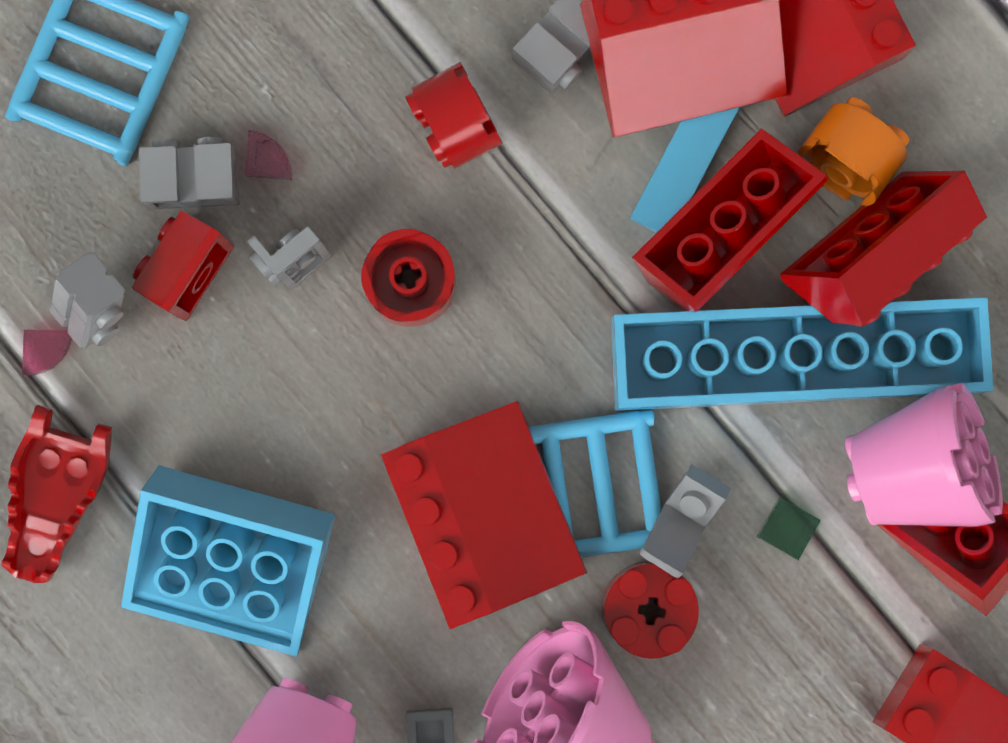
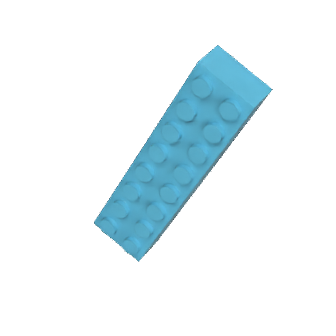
M988 298L890 302L880 311L881 315L878 319L861 327L832 323L813 306L697 311L696 313L685 311L614 315L611 319L615 411L924 397L940 387L958 383L964 384L971 394L994 391Z

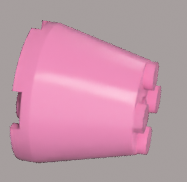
M962 383L940 387L861 432L845 438L846 451L852 462L854 472L847 475L848 490L854 502H863L871 525L978 527L995 523L994 515L1002 514V487L996 456H990L986 436L980 426H984L985 421L969 389Z
M282 678L279 686H271L230 743H355L357 719L351 715L353 705L350 702L332 695H326L325 700H321L308 695L309 688L304 684Z

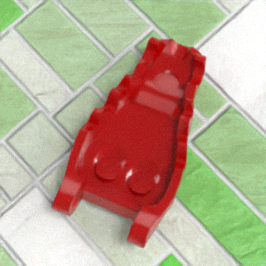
M40 405L35 406L29 427L10 465L11 475L8 481V488L11 491V499L7 506L9 511L7 526L10 528L11 534L1 563L2 567L15 578L32 583H45L53 578L59 567L65 546L101 488L109 466L112 441V427L99 423L95 427L92 440L50 428L53 410Z

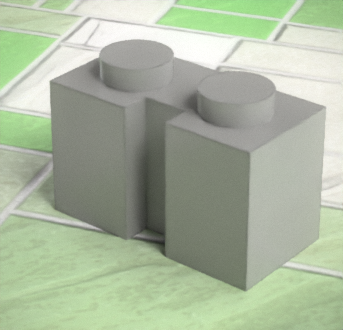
M556 0L539 23L536 22L513 48L512 60L551 95L560 86L567 90L579 78L584 70L580 64L592 53L580 8V3L583 0Z
M224 138L197 139V145L188 148H180L178 140L160 139L152 141V147L139 148L140 200L148 209L240 205L238 152L231 143H225Z

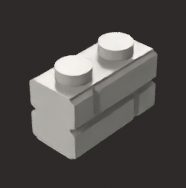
M95 253L85 254L57 273L50 308L51 314L62 327L68 326L67 333L80 348H87L93 343L101 346L108 342L118 333L119 328L116 323L124 315L121 305L126 290L113 275H106L108 269Z

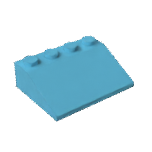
M158 465L140 492L121 608L297 657L326 558L336 514Z

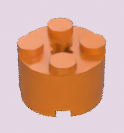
M851 97L846 103H837L830 107L799 148L798 155L802 158L807 156L813 166L827 175L829 180L823 185L824 188L847 201L852 195L862 197L864 199L859 205L869 206L877 200L907 159L905 147L910 142V139L899 127L886 125L874 116L872 109L867 103L856 97Z

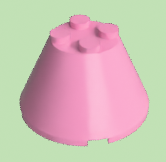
M563 621L561 625L563 628L554 632L547 629L540 631L515 654L495 683L481 715L488 718L483 740H474V743H656L651 740V727L647 718L599 638L592 630L575 621Z

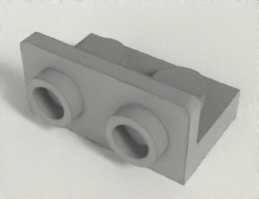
M309 226L301 232L299 229H294L286 234L277 243L276 247L279 250L273 255L255 235L247 241L255 250V253L249 259L274 287L279 282H282L290 291L332 257Z

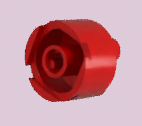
M461 62L412 87L413 93L405 96L417 121L420 120L424 129L430 126L433 134L427 136L426 139L438 162L441 161L444 168L452 165L456 169L503 144Z
M400 229L382 236L372 246L361 269V282L367 299L379 315L388 322L399 326L417 327L434 321L451 305L456 288V275L449 252L438 240L415 229ZM406 269H412L414 275L422 274L421 278L415 280L416 287L407 289L404 283H397V281L404 278L403 271Z
M651 562L635 563L621 570L608 583L602 598V618L608 632L620 647L632 655L641 658H663L681 651L691 639L698 623L699 606L692 585L683 576L676 578ZM649 597H654V604L661 608L659 615H652L650 621H645V616L638 611L639 605H647Z

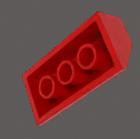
M761 128L632 259L646 281L677 308L696 313L829 179L825 173Z
M965 170L901 172L888 183L872 205L860 206L780 274V277L787 286L832 323L849 324L858 327L865 326L878 319L881 315L880 311L893 299L906 294L912 288V283L924 272L937 267L942 262V257L955 245L968 240L973 234L972 230L982 223L987 216Z

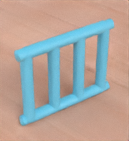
M53 0L10 99L5 118L20 122L23 118L113 154V160L122 166H128L185 34L190 16L179 11H175L174 15H171L136 0H87L165 31L154 56L66 21L65 19L73 0ZM57 37L148 72L138 97L49 62L48 58ZM40 77L131 113L121 137H116L31 103V98Z
M653 410L632 411L529 426L535 443H541L544 466L572 535L573 531L559 440L579 437L587 438L601 536L575 540L581 557L642 549L662 509L649 426H654L655 415ZM631 430L646 530L619 533L604 434Z

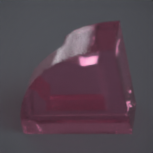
M248 130L245 175L252 178L292 180L291 164L281 146L264 133Z
M24 330L22 375H39L58 365L67 354L72 342V338L67 333V330Z

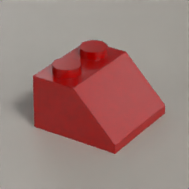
M180 211L176 219L170 217L162 226L157 237L160 244L151 257L146 255L137 265L133 273V279L136 281L131 288L162 309L186 322L231 253L234 245L219 231Z

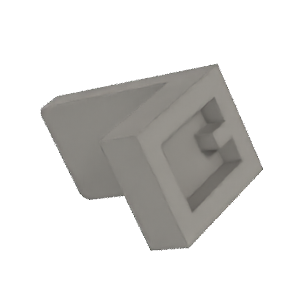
M691 464L667 497L640 551V555L672 576L680 578L686 570L704 528L725 502L731 488Z

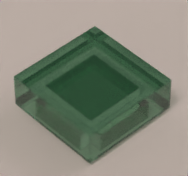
M778 497L756 537L793 559L799 560L821 520L785 499Z

